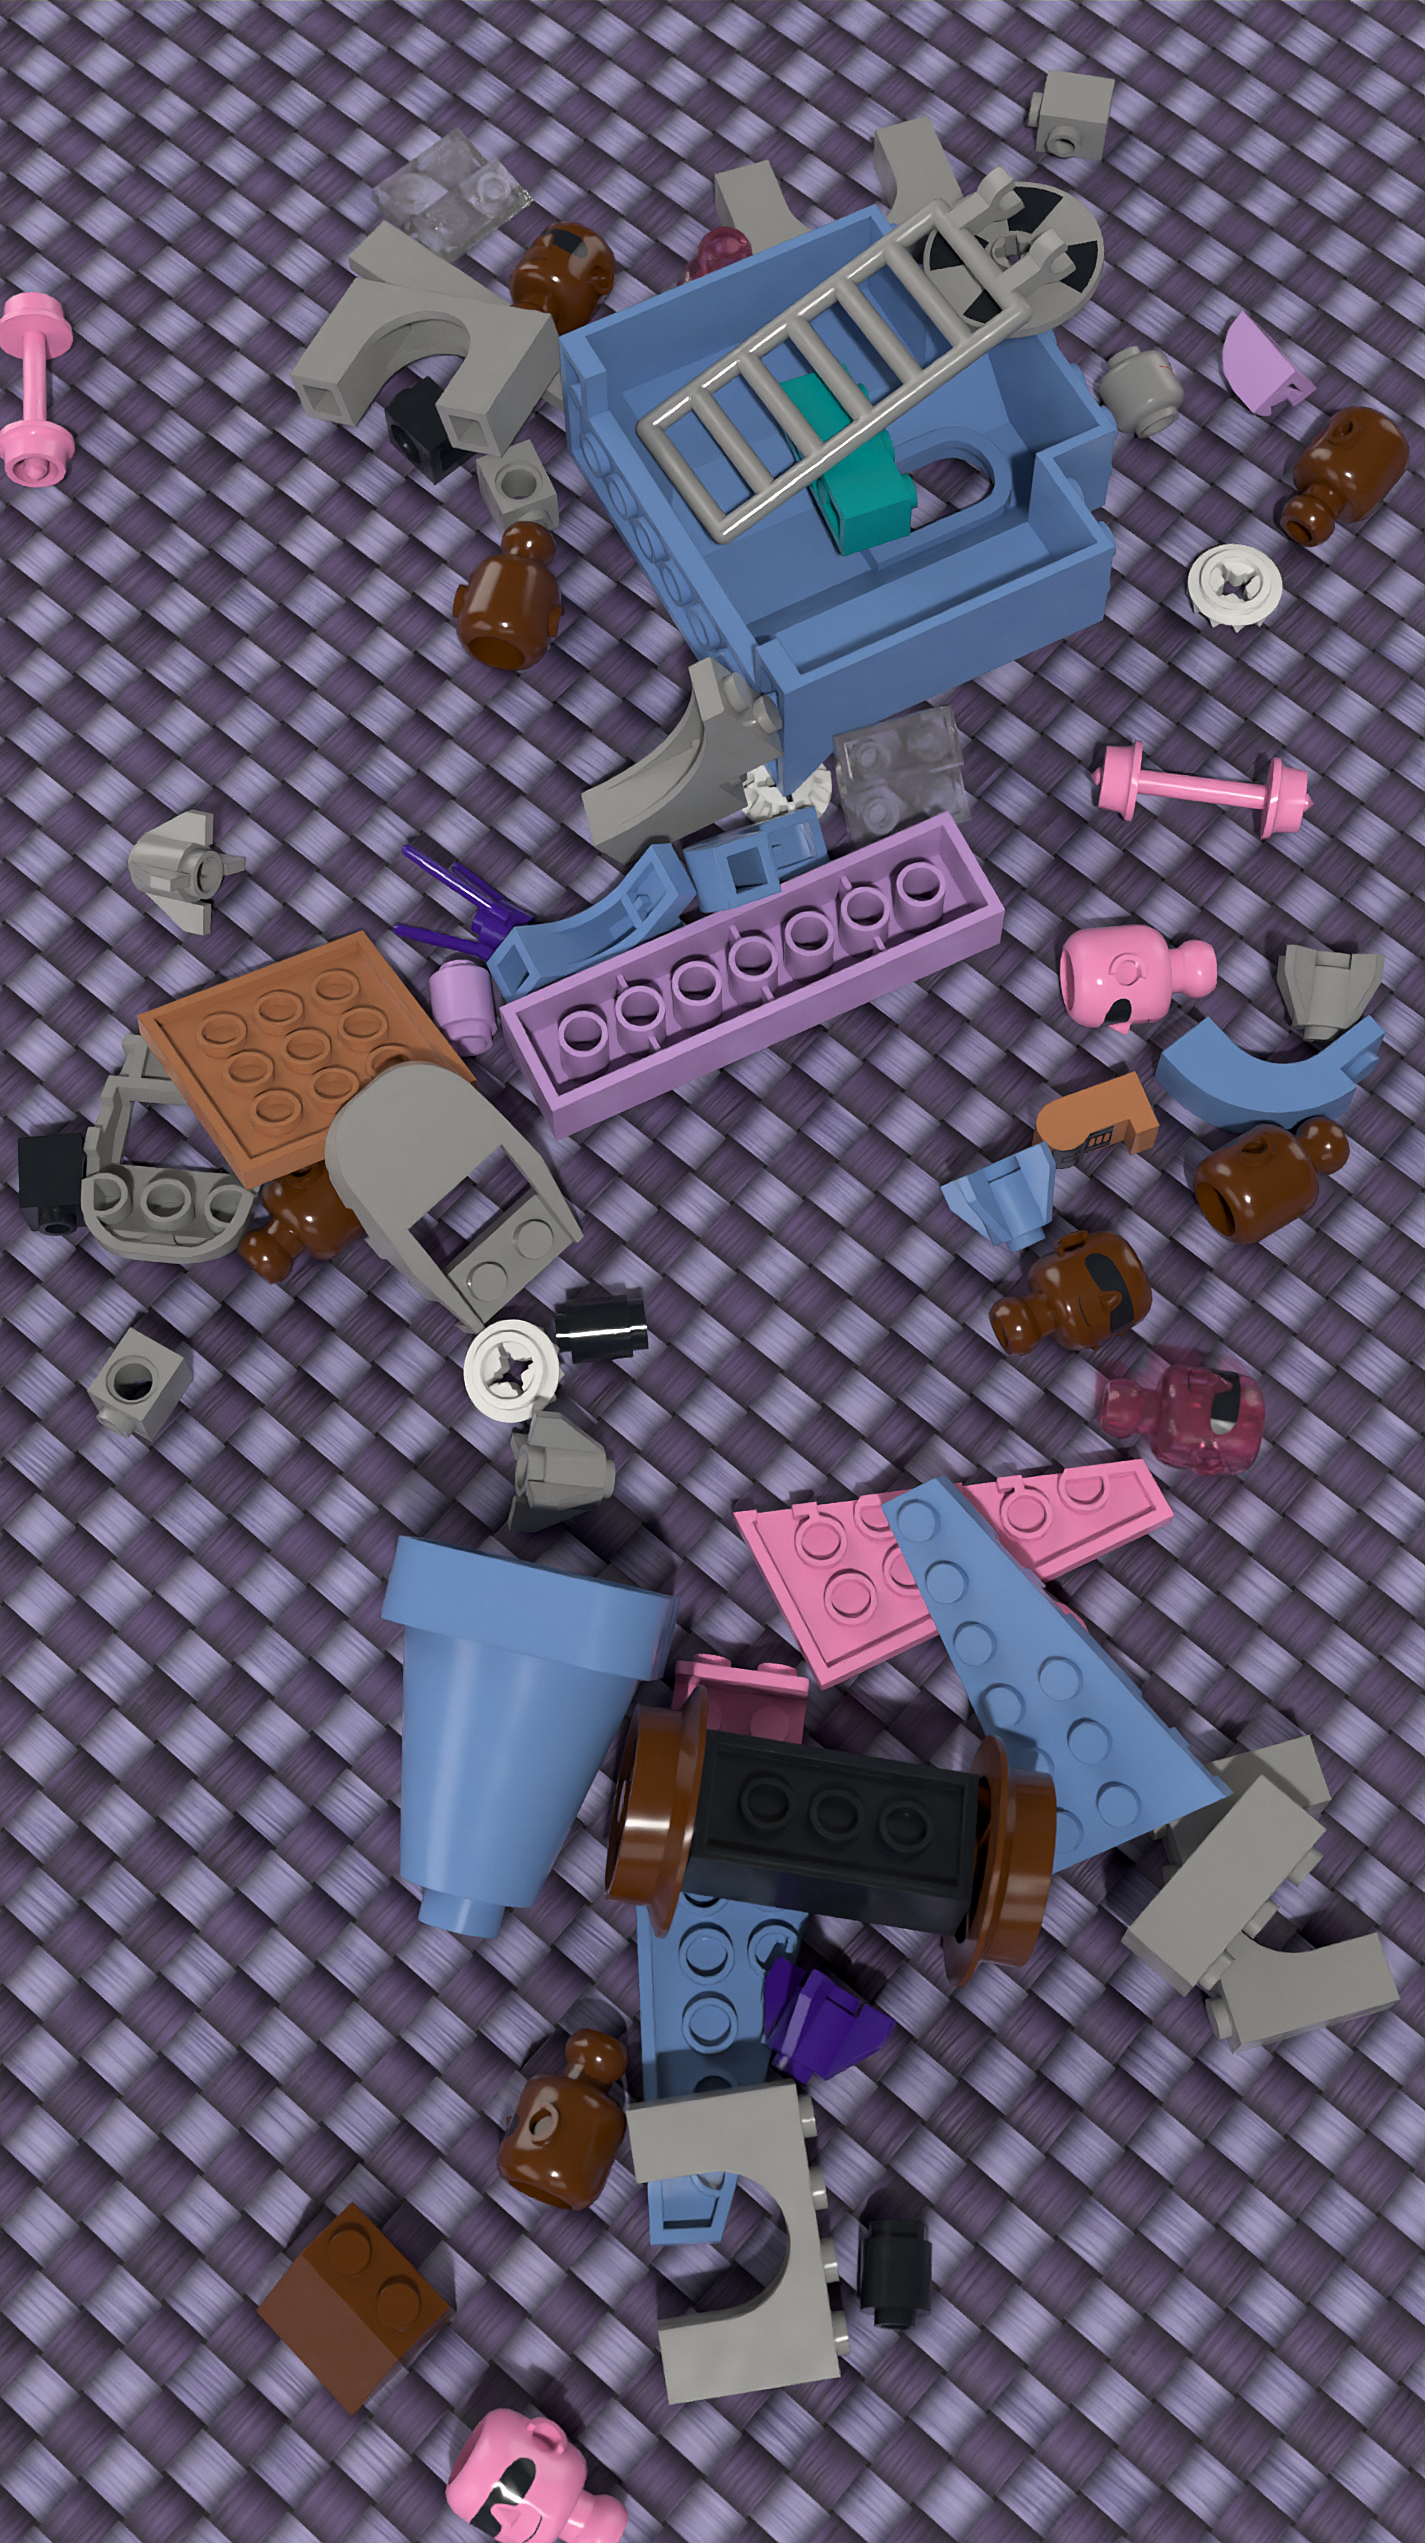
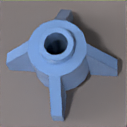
M1043 1141L947 1183L940 1188L952 1212L992 1242L993 1246L1006 1242L1010 1252L1013 1253L1046 1238L1041 1226L1053 1221L1052 1210L1056 1162L1047 1142Z

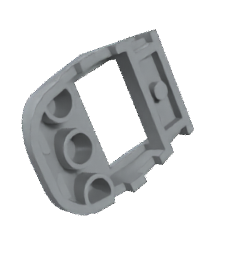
M125 1034L121 1045L126 1055V1061L120 1076H108L100 1096L102 1107L95 1126L88 1127L83 1150L87 1155L86 1178L82 1180L81 1210L84 1215V1221L97 1243L108 1252L120 1257L175 1264L200 1263L223 1257L235 1250L241 1237L249 1231L265 1183L246 1190L237 1175L122 1165L134 1101L189 1106L141 1035Z
M407 1061L394 1065L379 1074L338 1112L331 1123L326 1137L324 1155L329 1179L345 1207L354 1211L368 1234L365 1238L366 1242L381 1259H387L409 1280L407 1283L426 1300L441 1303L456 1316L459 1321L454 1325L463 1333L479 1335L485 1329L484 1324L572 1242L578 1243L584 1237L542 1156L468 1081L447 1068L427 1061ZM498 1147H501L532 1187L448 1265L440 1270L408 1229Z

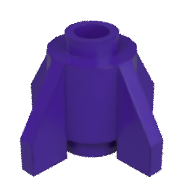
M779 1955L765 1978V2045L777 2053L771 2065L805 2086L808 2085L812 2076L827 2081L883 2049L897 2022L867 2004H864L860 2011L859 2007L862 2003L835 1985L825 1974L816 1969H813L811 1974H809L806 1970Z

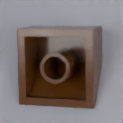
M353 2201L297 2256L256 2310L352 2417L457 2313Z

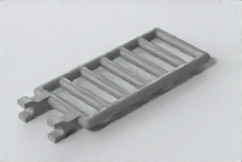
M1001 165L983 178L977 191L954 209L942 199H934L637 422L636 433L716 543L727 545L1028 323L1032 318V307L1025 298L1044 284L1058 282L1076 270L1073 261L1065 253L1068 250L1065 241L1053 227L1035 240L1027 255L1004 272L975 238L976 234L995 220H1006L1024 208L1022 200L1013 190L1016 187L1014 180ZM935 228L1003 310L975 332L970 330L906 250ZM886 264L953 347L925 369L921 368L858 288V285ZM837 301H839L903 383L901 387L875 406L871 404L809 323ZM789 337L853 419L851 424L825 443L761 360L763 356ZM739 374L743 375L804 456V459L777 479H774L712 396ZM691 410H694L755 493L754 496L727 516L664 432V430Z

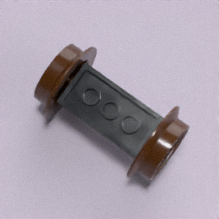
M697 1685L679 1710L644 1704L636 1705L627 1734L613 1806L605 1865L604 1899L647 1907L655 1937L664 1939L667 1936L674 1918L680 1892L943 1935L945 1972L948 1982L955 1987H964L981 1962L1021 1968L1030 1958L1042 1925L1052 1877L1057 1829L1056 1790L1053 1778L1049 1773L1011 1767L1004 1742L999 1736L988 1735L985 1737L975 1754L970 1771L967 1773L707 1729L708 1695L707 1688L701 1685Z

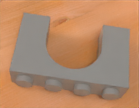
M928 115L875 130L873 168L891 208L890 213L885 217L889 224H901L934 199H942L952 207L964 198ZM769 160L715 174V212L735 262L812 230L797 220L789 210ZM931 232L907 249L918 265L923 264L925 246Z
M356 277L289 376L308 417L355 427L385 382L403 366L420 358L437 354L466 357L464 362L436 402V408L452 447L502 458L561 367L559 335L552 315L548 313Z
M1310 1735L1202 1764L1212 1776L1218 1775L1234 1793L1148 1832L1153 1841L1162 1839L1170 1864L1162 1867L1165 1885L1261 1774L1310 1816L1320 1814L1332 1799ZM1241 1931L1226 1948V1951L1236 1960L1211 1988L1213 1997L1206 1999L1205 2005L1217 2040L1227 2038L1231 2053L1235 2054L1388 2010L1400 2000L1377 1932L1307 1952L1285 1953L1259 1945Z
M792 2078L626 2104L637 2184L707 2172H730L742 2175L761 2185L776 2200L784 2214L787 2228V2245L782 2265L769 2286L754 2299L728 2309L657 2320L669 2405L841 2377L837 2356L849 2355L851 2353L844 2310L831 2312L826 2283L839 2281V2273L833 2238L819 2239L815 2210L827 2209L828 2202L822 2166L808 2167L804 2138L817 2136L810 2093L797 2095L796 2084Z

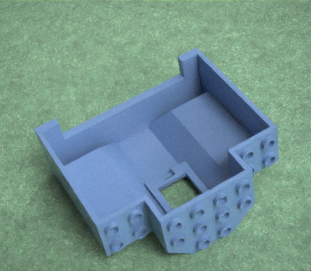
M876 204L558 337L567 451L697 660L701 661L709 656L731 673L738 672L745 679L748 686L760 695L766 694L774 701L782 719V729L777 732L784 755L764 764V767L783 798L794 793L848 735L1104 619L1107 593L1111 588V567L1113 556L1116 554L1115 539L1107 524L1103 521L1097 522L1091 511L1104 506L1106 502L1108 482L1112 476L1111 462L1114 442L1118 437V428L1111 411L1104 405L1099 406L1087 389L1085 377L1079 366L1073 362L1069 364L1057 347L1052 329L1028 337L1006 338L885 428L893 443L895 452L894 462L900 474L910 473L937 460L953 457L969 461L981 468L993 482L992 494L975 505L911 532L909 536L844 557L809 485L727 545L716 543L638 437L636 424L643 416L898 225L895 223L889 224ZM887 264L858 285V288L922 369H925L953 348ZM920 264L919 266L924 271L923 264ZM839 301L809 322L840 364L845 363L856 384L862 383L866 387L873 406L903 385ZM790 337L761 358L778 383L816 372ZM739 374L712 395L774 479H777L797 464L777 420L742 374ZM691 410L664 430L726 516L755 495L754 491L694 410Z

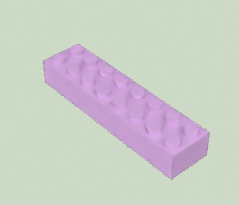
M949 811L780 884L782 890L780 893L731 910L713 913L499 1007L504 1040L555 1140H561L999 944L1005 909Z

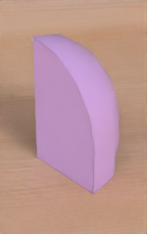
M1242 310L1229 328L1222 350L1223 371L1233 391L1252 413L1264 417L1271 415L1270 406H1274L1286 399L1292 406L1299 404L1317 389L1316 386L1283 349Z

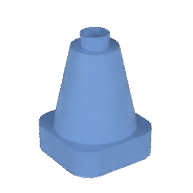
M399 1535L380 1618L404 1625L400 1877L425 1887L418 1915L419 1921L464 1935L498 1938L505 1906L531 1908L534 1906L641 1681H652L664 1676L681 1598L427 1538Z

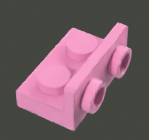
M696 1654L692 1656L691 1662L676 1661L675 1686L671 1709L679 1710L697 1685L705 1686L708 1695L707 1729L802 1744L809 1679L797 1677L798 1671L795 1668L782 1664L763 1663L758 1665L757 1671L732 1668L731 1661L721 1656Z

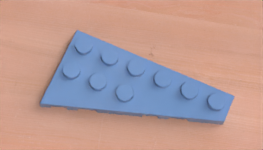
M946 1476L935 1477L880 1505L986 1737L988 1735H995L1003 1740L1011 1767L1046 1772L1053 1778L1057 1801V1829L1052 1874L1234 1793L1218 1775L1212 1776L1190 1752L1189 1748L1191 1745L1175 1727L1169 1728L1142 1699L1143 1692L1071 1613L1066 1615L1043 1590L1046 1587L1045 1584L1030 1568L1024 1569L998 1540L999 1534Z
M680 1892L671 1927L667 1936L662 1939L655 1937L647 1907L636 1905L644 2102L764 2083L772 2050L765 2045V1978L778 1955L796 1965L809 1913ZM707 2172L647 2182L650 2246L662 2247L721 2243L739 2175L730 2172Z

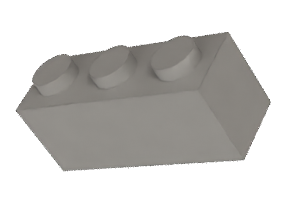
M1261 1774L1127 1929L1121 1942L1182 1996L1186 1997L1197 1983L1209 1991L1236 1960L1226 1951V1948L1243 1930L1254 1939L1280 1908L1270 1899L1271 1895L1286 1878L1298 1887L1324 1856L1314 1845L1327 1829Z

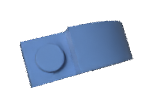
M815 806L801 808L753 825L738 827L697 842L683 850L691 881L698 893L696 899L699 909L704 913L731 910L780 893L782 890L779 882L800 876L830 862Z
M671 843L651 844L622 882L600 902L579 914L560 921L514 927L486 964L506 1003H511L684 927L679 915L698 893Z
M1368 1015L1326 1049L1310 1059L1296 1063L1279 1064L1257 1059L1241 1050L1208 1016L1161 1052L1154 1078L1182 1107L1196 1117L1223 1130L1242 1135L1254 1127L1265 1123L1279 1126L1296 1135L1298 1127L1312 1117H1326L1335 1120L1347 1112L1357 1088L1356 1084L1366 1078L1380 1062L1377 1052L1386 1031Z

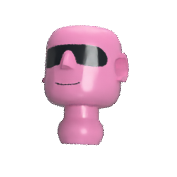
M1134 924L1079 930L1068 938L1061 952L1060 980L1065 1008L1068 1015L1080 1025L1093 1028L1110 1027L1124 1035L1128 1034L1132 1024L1161 1021L1169 1011L1172 993H1182L1189 998L1197 999L1203 998L1215 990L1217 984V962L1214 949L1210 944L1197 939L1186 941L1178 948L1168 949L1162 934L1158 930L1146 925Z
M498 2408L490 2411L479 2422L461 2450L446 2487L447 2502L453 2512L467 2523L501 2543H554L557 2538L567 2543H618L626 2528L629 2516L625 2506L616 2498L606 2494L592 2495L583 2489L587 2477L586 2460L582 2453L568 2442L564 2431L556 2423L542 2417L531 2420L521 2413L507 2408Z

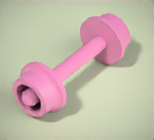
M26 292L12 296L6 302L3 317L0 319V347L6 353L23 359V420L8 424L0 430V457L4 460L6 474L12 481L34 488L48 487L60 482L65 476L67 462L72 459L75 451L73 436L64 427L47 421L46 360L62 356L70 349L73 342V332L71 325L64 319L62 305L55 298L37 292Z
M1135 740L1131 746L1127 747L1106 746L1103 767H1099L1090 775L1094 783L1100 786L1098 808L1118 812L1122 815L1123 821L1127 822L1132 821L1137 794L1261 809L1260 837L1261 839H1269L1273 833L1297 834L1300 829L1303 812H1306L1314 804L1310 796L1306 794L1307 771L1286 767L1282 764L1281 758L1273 757L1271 760L1266 785L1141 770L1143 741Z

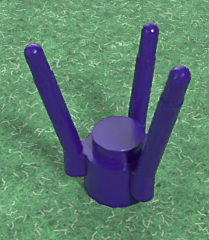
M408 844L402 847V854L479 908L471 925V932L479 935V942L403 924L394 925L393 933L395 935L475 955L487 962L514 927L534 925L535 918L529 915L524 909L509 902L461 863H453L451 866L452 872H450L413 846Z

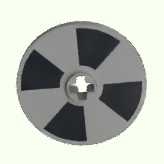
M1014 182L1016 187L1013 190L1022 200L1024 208L1006 220H995L975 235V238L1004 272L1012 266L1009 265L1007 256L1018 254L1019 259L1023 258L1028 254L1035 240L1053 227L1065 241L1068 248L1065 253L1076 267V270L1058 282L1046 283L1025 298L1032 307V318L1007 338H1021L1040 334L1066 322L1087 304L1096 291L1102 277L1104 244L1096 219L1078 199L1065 191L1049 185L1034 182ZM975 192L959 200L951 208L954 209L956 206H958L960 203H962ZM936 228L933 229L925 246L924 272L970 330L975 332L1003 310Z

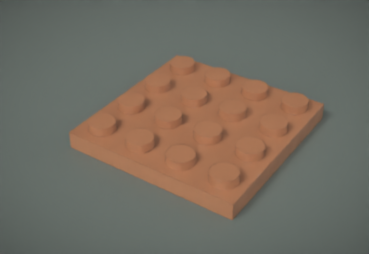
M363 930L137 1015L141 1036L246 1190L324 1160L326 1137L335 1116L373 1079L394 1065L407 1061L432 1062L461 1076L477 1090V1079Z

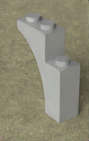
M710 656L688 667L692 680L690 703L684 716L671 734L638 763L602 784L581 793L594 847L623 865L641 858L651 844L672 843L747 807L748 803L742 784L747 780V772L784 755L777 732L782 729V719L774 701L766 694L760 695L748 686L745 679L738 672L731 673Z

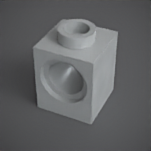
M530 439L508 447L502 458L486 455L476 459L480 494L501 537L508 527L518 521L538 523L549 531L560 527L557 493ZM518 496H527L525 499H512Z
M130 1327L87 1392L99 1412L96 1418L101 1424L124 1438H129L134 1431L152 1442L194 1380V1377L184 1357ZM138 1380L153 1382L150 1391L144 1397L137 1400L123 1398L125 1389L131 1383Z

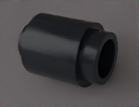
M626 1294L566 1300L567 1313L554 1315L557 1345L560 1348L559 1353L571 1352L573 1364L634 1357L633 1351L649 1349L643 1298L627 1300Z
M877 2220L869 2223V2238L862 2240L860 2312L874 2315V2327L888 2330L916 2329L917 2317L931 2314L932 2243L925 2240L926 2225L923 2223L908 2220Z

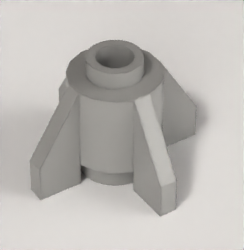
M190 810L145 833L130 851L128 868L135 887L145 892L183 931L203 936L210 934L211 904L199 900L209 899L217 892L223 875L227 876L244 871L245 858L218 854L212 851L208 845L213 844V814Z
M1287 945L1286 956H1279L1276 980L1292 1020L1291 1027L1304 1031L1303 1041L1331 1045L1342 1034H1345L1356 1025V1022L1382 982L1385 955L1378 953L1349 955L1317 951L1300 945Z
M534 1410L529 1434L512 1433L510 1445L514 1458L517 1460L515 1489L518 1496L514 1495L507 1523L509 1530L537 1532L586 1511H596L600 1506L602 1498L609 1499L611 1497L616 1475L614 1461L606 1459L604 1447L561 1413Z

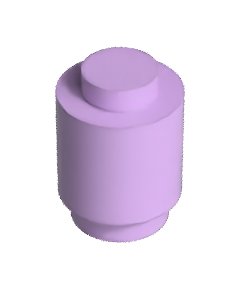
M470 960L449 961L443 964L439 971L434 973L428 981L433 1021L459 1057L478 1055L492 1047V1036L497 1031L490 974L486 969L476 966Z

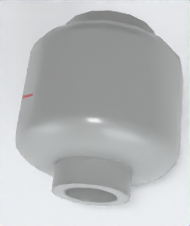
M1132 346L1120 351L1107 362L1110 370L1100 381L1099 393L1105 406L1113 414L1119 431L1128 434L1136 433L1138 438L1141 439L1147 438L1166 429L1179 418L1177 409L1183 403L1184 390L1164 353L1156 350L1141 352L1138 346Z

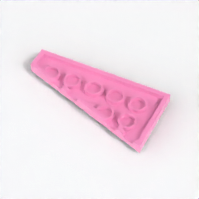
M1143 1459L1064 1469L1063 1473L1022 1478V1475L999 1477L996 1482L962 1486V1482L954 1483L955 1487L999 1534L998 1540L1024 1569L1030 1568L1044 1584L1171 1523L1174 1517L1170 1506ZM912 1489L862 1495L858 1500L817 1505V1502L794 1504L792 1509L757 1513V1510L733 1512V1521L821 1692L940 1635L880 1506Z

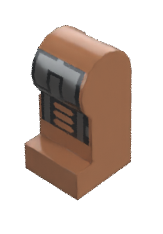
M1134 1071L1058 1098L1044 1105L1037 1116L1032 1146L1046 1141L1056 1162V1169H1065L1077 1164L1085 1153L1124 1141L1130 1155L1153 1148L1160 1125Z

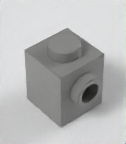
M1048 69L1044 93L1033 92L1028 127L1038 128L1035 152L1054 154L1064 158L1075 157L1101 161L1115 79Z

